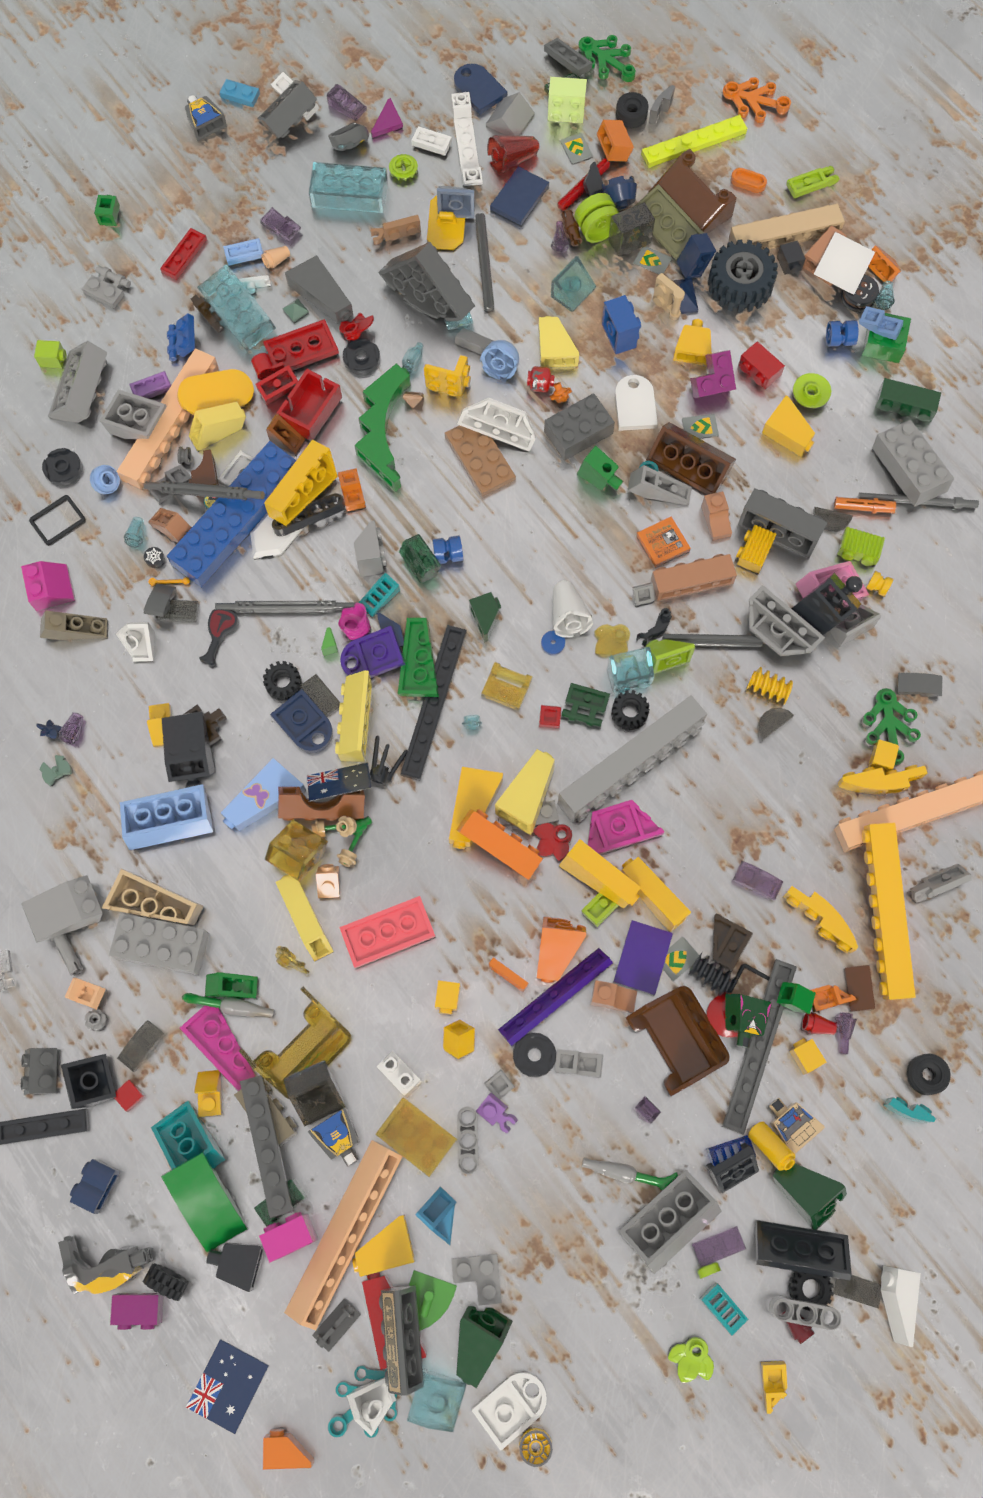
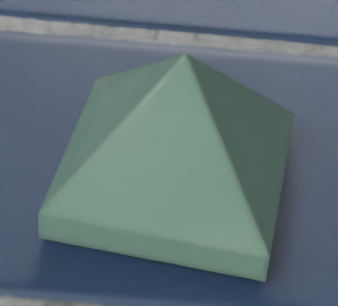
M298 298L282 308L293 322L309 313Z

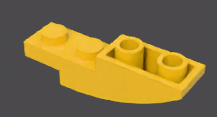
M917 765L908 766L905 768V771L891 770L885 774L883 768L875 769V767H869L862 770V773L848 772L843 774V777L838 782V786L863 794H895L905 792L910 787L909 782L920 780L928 773L925 766L917 767Z
M793 886L786 891L783 897L787 899L786 901L789 905L795 908L799 907L805 911L804 914L808 918L819 921L815 929L819 931L818 934L826 940L831 939L837 944V948L845 953H852L857 950L858 945L849 926L837 910L822 896L814 891L808 897Z

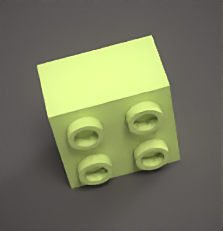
M550 77L548 121L583 123L587 79Z

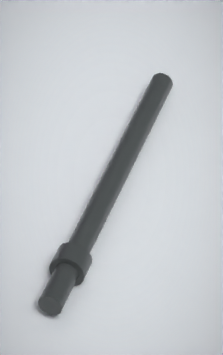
M860 492L858 494V499L873 500V498H878V500L912 504L905 495ZM935 497L920 505L951 506L953 509H962V507L978 508L979 501L966 500L963 497H954L953 499Z

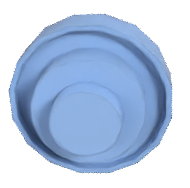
M101 465L92 470L90 483L96 492L106 495L117 490L120 478L113 467Z

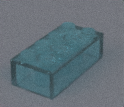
M313 162L309 187L311 207L384 213L388 185L386 168Z
M227 264L197 287L246 351L250 350L276 329L267 314Z

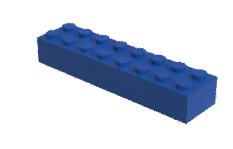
M269 441L229 485V487L263 491L265 493L264 499L247 498V500L218 498L169 552L167 558L170 564L202 588L267 514L264 502L296 460Z

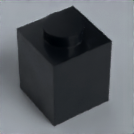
M798 241L780 245L777 259L784 275L795 274L802 270L806 258Z

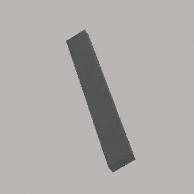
M778 959L774 961L762 999L772 1002L765 1033L763 1036H751L750 1048H746L721 1127L742 1135L745 1133L784 1006L776 1003L782 982L792 983L797 966Z

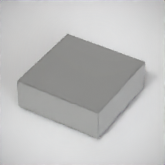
M501 1069L484 1082L488 1090L499 1100L515 1088Z

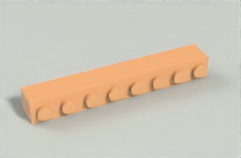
M196 348L194 349L160 402L166 404L167 407L148 439H137L118 468L117 473L121 481L141 490L144 487V483L150 481L152 472L159 467L164 453L169 451L171 442L179 435L180 428L184 422H187L190 416V412L184 410L178 402L177 392L179 385L187 377L218 372L219 367L214 356Z
M983 770L973 774L974 777L967 779L965 776L955 780V784L950 786L945 783L935 787V791L930 793L928 790L917 793L915 798L909 799V797H904L896 801L897 804L895 805L884 804L877 808L878 811L871 813L870 810L858 814V818L851 820L850 817L838 821L839 824L835 827L834 831L843 852L866 845L862 841V830H864V826L869 824L895 823L896 833L898 834L983 804Z
M371 1140L284 1312L298 1324L307 1328L317 1329L403 1157Z

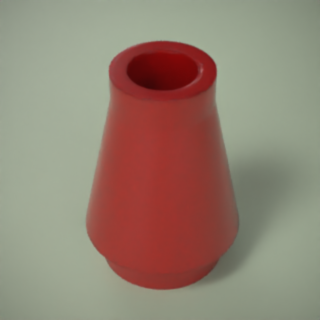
M811 1012L804 1015L802 1029L807 1031L808 1034L834 1035L837 1030V1023Z

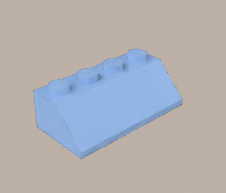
M203 784L120 802L122 838L129 850L213 832L211 813Z

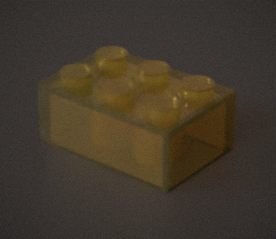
M404 1097L375 1134L428 1177L432 1176L457 1141L454 1136Z

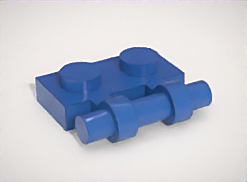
M187 313L176 321V325L170 324L168 326L167 339L169 340V345L167 346V353L169 354L170 361H176L177 355L184 357L195 349L194 316Z

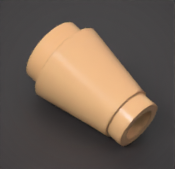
M287 246L264 251L261 258L266 268H275L287 257H290V251Z

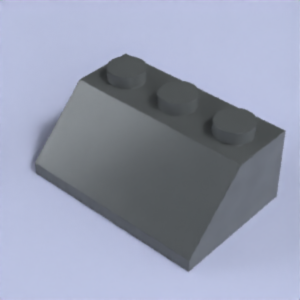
M294 80L257 119L276 138H284L290 132L289 128L293 124L297 125L303 119L302 115L315 107L314 102L317 98L303 81Z

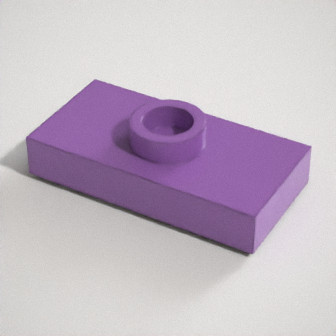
M165 371L129 384L133 394L147 399L168 392L171 387Z

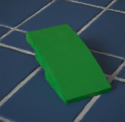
M204 1151L162 1174L161 1178L206 1252H209L210 1249L213 1250L248 1229L228 1189L224 1187L216 1170H213Z

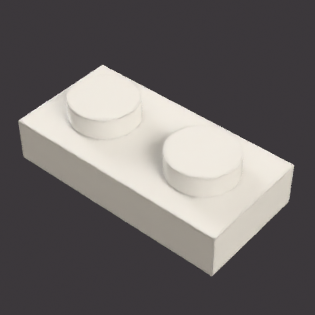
M418 126L411 141L412 146L446 156L452 143V137Z

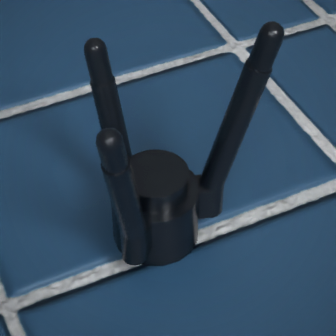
M377 735L374 743L372 767L369 773L371 776L370 780L386 785L387 781L391 782L394 773L404 760L408 750H404L391 771L388 772L389 768L384 766L390 745L386 744L380 764H377L379 736Z

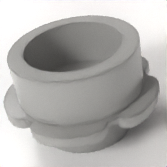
M93 1009L87 1012L85 1015V1026L90 1030H100L105 1025L106 1015L100 1009Z

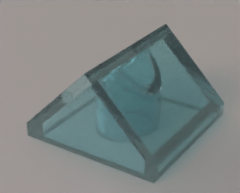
M575 256L551 282V297L571 312L596 288L595 283L578 256Z

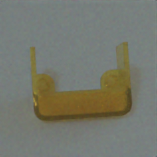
M304 986L300 990L312 1001L303 1013L304 1019L309 1024L278 1055L271 1050H267L254 1059L243 1048L239 1050L252 1068L287 1099L298 1097L343 1051L351 1040L350 1032Z

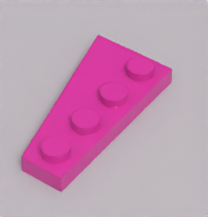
M204 1005L180 1027V1030L237 1091L241 1089L240 1081L256 1077L219 1008Z

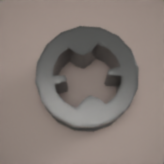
M180 446L178 448L177 457L179 464L185 462L187 465H190V447L184 449Z

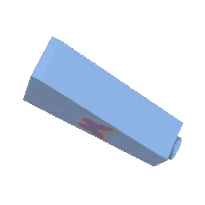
M272 758L221 812L225 818L223 822L230 829L235 827L238 831H241L278 808V787H300L302 793L306 791L303 783Z

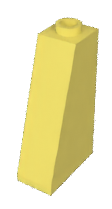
M537 749L495 804V814L529 835L534 830L554 772L555 759L549 753Z
M296 874L285 875L275 883L302 942L314 962L334 952Z

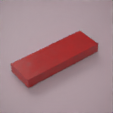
M190 228L161 266V273L177 280L206 242V235Z

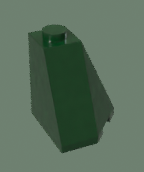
M796 1163L789 1170L780 1171L776 1168L774 1171L773 1179L775 1184L813 1230L820 1228L833 1216L836 1211L834 1209L837 1205L836 1201H843L847 1195L846 1187L842 1183Z
M468 1306L460 1320L456 1376L461 1378L464 1383L472 1385L477 1389L503 1345L513 1321L494 1308H485L484 1311H477L476 1307Z

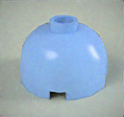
M496 340L486 346L480 357V362L482 361V368L490 377L498 380L501 379L500 377L510 379L518 368L519 353L512 343L506 340Z

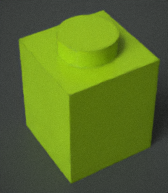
M37 340L34 358L40 367L63 368V362L66 361L67 353L60 341Z

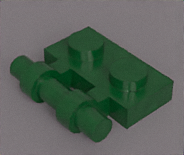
M571 683L565 704L571 705L572 709L571 711L563 709L561 716L569 718L568 721L575 722L576 720L586 723V726L589 727L597 726L601 728L603 720L595 718L596 713L605 714L610 693ZM578 708L589 710V716L578 713Z

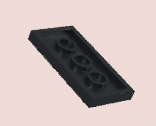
M760 1220L756 1221V1265L850 1280L852 1271L848 1235Z

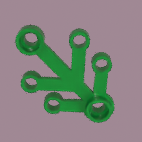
M609 35L607 39L594 40L592 37L586 36L579 40L578 47L581 53L585 54V58L592 62L591 70L595 68V59L592 57V53L598 56V76L600 79H607L609 77V68L606 67V62L621 72V79L623 81L632 82L635 79L636 70L631 64L624 65L614 58L616 56L629 57L631 55V46L629 44H623L620 49L602 50L599 47L608 46L609 48H615L618 38L615 35Z
M888 688L879 690L875 697L877 704L870 712L865 713L862 721L865 725H873L877 719L876 716L882 709L884 710V718L873 731L867 734L866 742L869 745H875L885 729H887L888 741L890 743L898 745L896 729L903 733L910 742H916L921 737L920 731L916 728H909L893 715V709L901 714L908 723L913 722L917 718V712L914 709H907L900 704L893 690ZM884 695H887L890 700H885ZM907 713H911L913 718H909ZM866 716H871L873 721H868ZM910 733H915L917 738L911 737ZM869 736H874L876 741H871ZM899 749L897 753L899 759H896L894 767L899 766L905 758L904 753Z

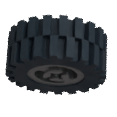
M740 239L737 240L735 245L731 241L728 242L727 248L723 245L719 252L715 253L708 278L709 293H713L712 298L715 302L718 299L720 300L719 305L722 308L727 305L729 311H733V308H738L737 313H743V309L747 308V312H751L754 306L759 309L762 303L765 304L769 296H771L778 274L777 262L774 263L775 256L773 254L769 256L770 250L767 247L764 250L761 249L762 244L759 242L755 246L752 245L753 240H747V243H743V240ZM736 268L735 274L733 275L731 270ZM752 271H753L754 274H755V277L752 278V279H750V278H751V275H752Z

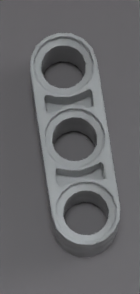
M468 1106L461 1108L457 1114L458 1167L464 1174H473L479 1164L478 1117L476 1111ZM465 1111H471L474 1115L473 1121L469 1124L463 1123L461 1120V1115ZM465 1134H471L474 1137V1144L471 1147H465L462 1144L461 1140ZM466 1157H471L475 1161V1166L470 1171L462 1167V1161Z
M782 1296L772 1298L769 1303L770 1313L778 1320L827 1330H835L841 1325L840 1312L828 1305ZM780 1302H784L787 1306V1310L783 1315H778L776 1312V1306ZM803 1307H808L810 1310V1315L807 1319H801L800 1310ZM827 1311H831L834 1317L833 1321L829 1324H826L823 1319Z

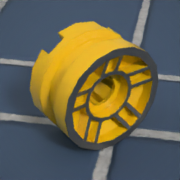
M538 1427L529 1428L520 1438V1455L526 1464L533 1467H541L549 1461L553 1451L552 1441L544 1429ZM535 1442L539 1443L541 1447L536 1453L531 1448Z

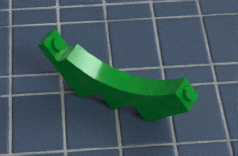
M397 363L362 391L364 402L371 408L358 418L360 428L367 435L354 445L356 455L395 492L401 488V477L394 470V457L387 443V424L395 403L403 392L411 386L410 373L406 368H401Z

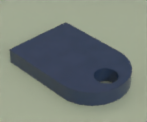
M465 64L458 68L454 74L456 91L458 93L469 92L471 106L479 115L508 96V91L481 65ZM468 73L470 76L465 77L463 74Z
M303 689L270 714L293 743L304 752H320L332 740L333 728L329 719ZM317 735H322L324 741L321 744H315L313 738Z

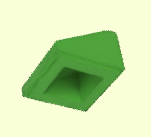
M330 627L326 629L321 647L323 656L337 653L338 651Z

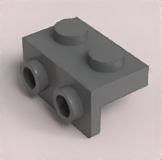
M29 1048L25 1050V1054H22L21 1058L24 1076L21 1077L20 1082L24 1095L56 1093L57 1048Z

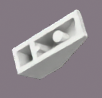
M883 1265L881 1293L893 1341L913 1347L921 1273Z

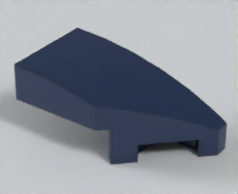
M377 613L380 630L392 626L399 646H403L404 639L401 626L383 614Z

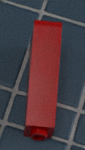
M380 1272L366 1275L367 1279L362 1281L378 1362L380 1370L386 1369L387 1365L383 1357L385 1338L381 1331L383 1311L379 1305L381 1290L393 1288L386 1274L381 1275ZM420 1339L421 1357L423 1359L427 1357V1350Z

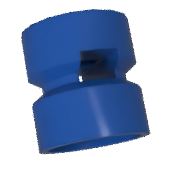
M856 320L844 321L843 324L841 321L828 322L826 327V343L828 347L840 346L841 343L844 346H855L857 344L859 328Z
M460 535L451 536L448 540L444 538L432 539L436 565L445 564L448 560L452 562L464 561Z

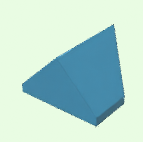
M439 1187L415 1215L447 1244H451L454 1210L457 1202L443 1188Z

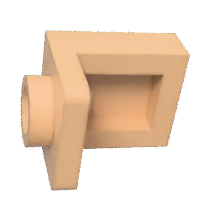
M324 864L318 867L316 872L318 898L340 896L339 866Z
M74 977L65 998L97 1010L106 989Z

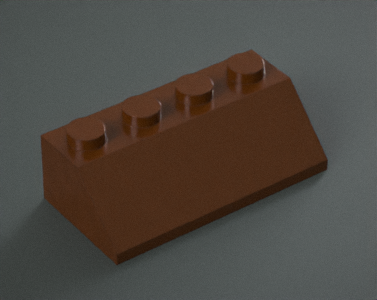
M668 422L662 426L646 461L656 463L658 468L709 495L718 492L731 471L736 458Z

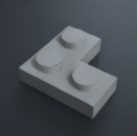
M497 1254L451 1259L453 1283L476 1281L479 1306L502 1303Z

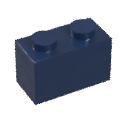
M708 234L691 235L676 261L686 279L701 277L716 253V249Z

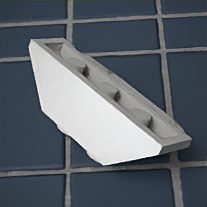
M491 398L464 408L457 423L460 426L529 452L536 440V435L525 411Z

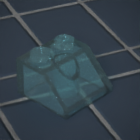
M650 647L609 656L607 674L613 692L625 693L630 688L638 687L641 689L652 684L654 671Z
M422 1368L424 1387L415 1391L407 1421L428 1429L453 1432L467 1384L461 1380Z

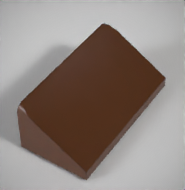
M863 965L844 968L847 994L853 995L856 998L855 1001L849 1002L850 1012L874 1010L875 1001L870 966Z

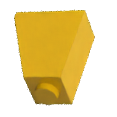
M785 396L765 423L762 434L801 457L805 451L809 452L815 442L812 440L815 432L791 399Z
M405 1214L398 1216L355 1252L356 1258H352L355 1273L359 1272L360 1277L415 1262Z

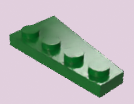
M407 618L402 653L405 665L401 666L398 695L439 697L429 622L427 618Z

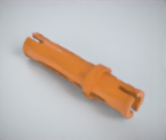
M836 496L834 509L869 511L872 514L877 512L894 514L896 501Z

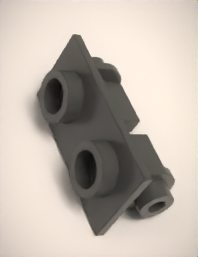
M343 1299L312 1336L317 1340L316 1343L321 1348L324 1347L329 1352L361 1314L349 1302Z

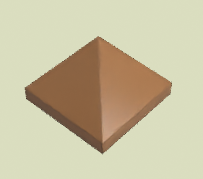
M406 391L403 394V399L412 408L424 397V394L421 392Z

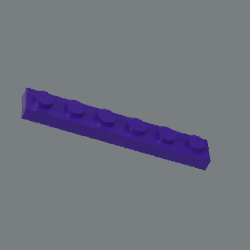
M600 948L596 949L559 979V981L498 1029L500 1034L511 1046L613 964L610 957Z

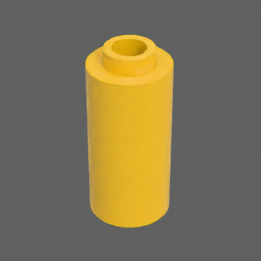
M764 1121L757 1123L751 1128L748 1134L749 1139L778 1170H789L795 1164V1153Z

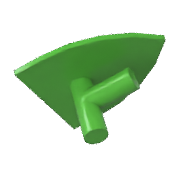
M414 1270L409 1286H416L419 1331L430 1327L443 1316L450 1306L457 1285Z

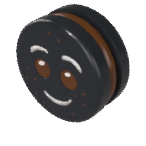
M864 274L855 294L853 295L843 289L841 300L849 310L864 312L866 306L873 307L879 294V286L872 277Z

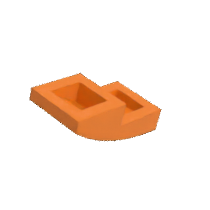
M357 468L338 472L347 512L365 508L366 505Z

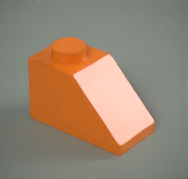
M272 1429L270 1434H266L263 1438V1470L311 1468L313 1466L314 1457L291 1433H284V1429Z

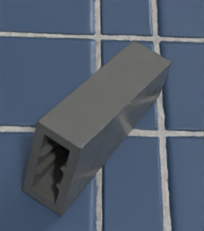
M317 255L285 272L288 286L337 324L348 320L353 315L351 302Z

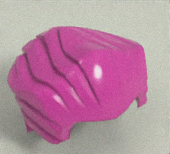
M355 603L354 607L344 608L341 611L338 625L350 640L361 638L370 632L371 625L363 604Z

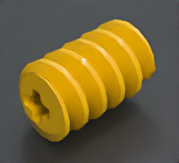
M759 667L753 672L746 689L753 685V692L756 693L761 689L762 696L769 692V699L776 695V702L783 698L785 705L793 688V681L790 680L785 684V677L778 681V674L776 673L770 678V671L767 670L762 674V667Z

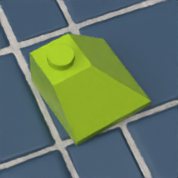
M666 639L661 641L653 640L645 646L644 655L652 674L690 662L695 645L693 643Z

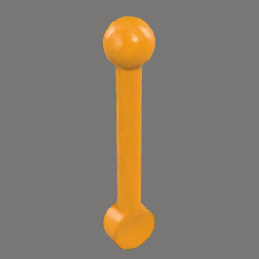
M188 577L169 580L150 578L148 583L150 586L169 583L188 585L190 579Z

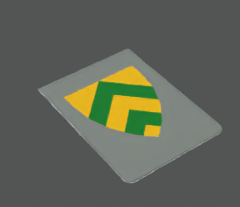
M582 133L560 140L572 164L593 157Z
M643 245L633 264L660 275L661 273L664 274L672 257Z
M715 414L682 418L684 430L698 438L719 436Z
M681 937L669 947L663 970L674 982L694 964L699 954L684 937Z

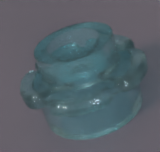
M478 715L463 717L464 722L462 725L466 727V730L479 729L478 726L482 724Z

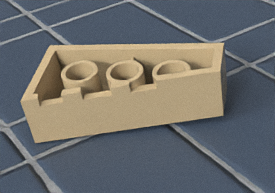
M124 869L120 870L102 906L103 909L195 925L204 907L197 902Z

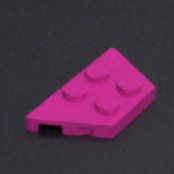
M629 800L592 812L587 845L601 855L664 835V830L661 827L659 828L651 820V817L646 812H643L633 800Z

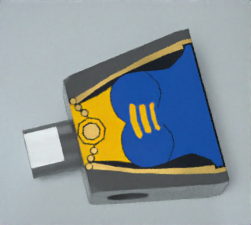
M192 95L187 99L188 105L185 106V111L197 141L227 127L224 113L207 96L198 99L195 95Z
M347 1108L341 1109L308 1131L310 1136L331 1160L341 1156L347 1167L359 1160L352 1148L358 1145L360 1140Z

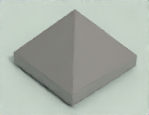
M652 582L632 587L635 606L655 601Z

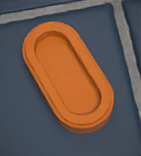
M736 168L731 175V182L734 186L754 193L763 192L767 185V179L764 175L744 168Z

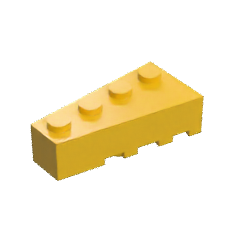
M314 440L309 443L264 502L270 518L287 526L338 477L330 448Z

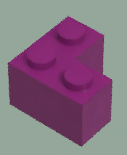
M730 350L705 355L708 374L690 378L693 398L736 390Z

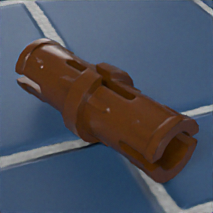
M564 210L566 216L564 212L561 214L565 224L564 230L569 235L571 245L579 246V243L583 242L579 233V225L574 219L572 210Z

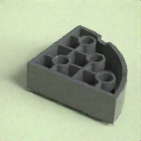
M431 242L392 258L378 272L394 291L398 290L404 295L403 300L430 317L436 319L443 317L446 321L452 322L459 321L475 307L471 297L462 288L460 281L450 271L448 264L443 261L436 247Z

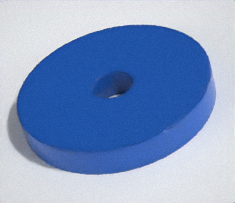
M548 631L541 639V646L549 654H558L565 647V638L556 635L555 631Z

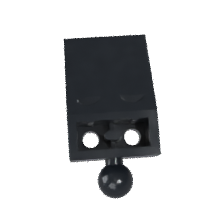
M833 573L791 609L819 633L824 635L860 607L861 603L853 593L861 590L863 582L858 576H851L847 579L845 585Z
M200 711L162 718L164 761L168 782L188 779L185 788L201 785L202 783L197 780L198 777L210 776L215 772L204 712ZM200 760H203L204 767L200 765ZM180 763H183L185 765L183 770H181L179 767Z

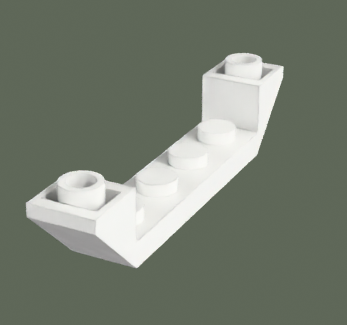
M469 92L451 94L462 182L464 186L482 185L481 167H479L472 123Z

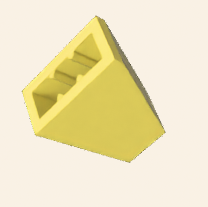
M551 316L539 317L540 367L578 366L579 352L559 318Z
M237 402L195 411L189 438L196 450L200 451L241 430L246 419L245 412Z

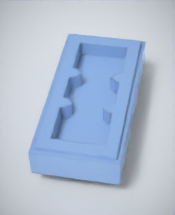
M259 238L223 246L228 266L259 259L263 254Z

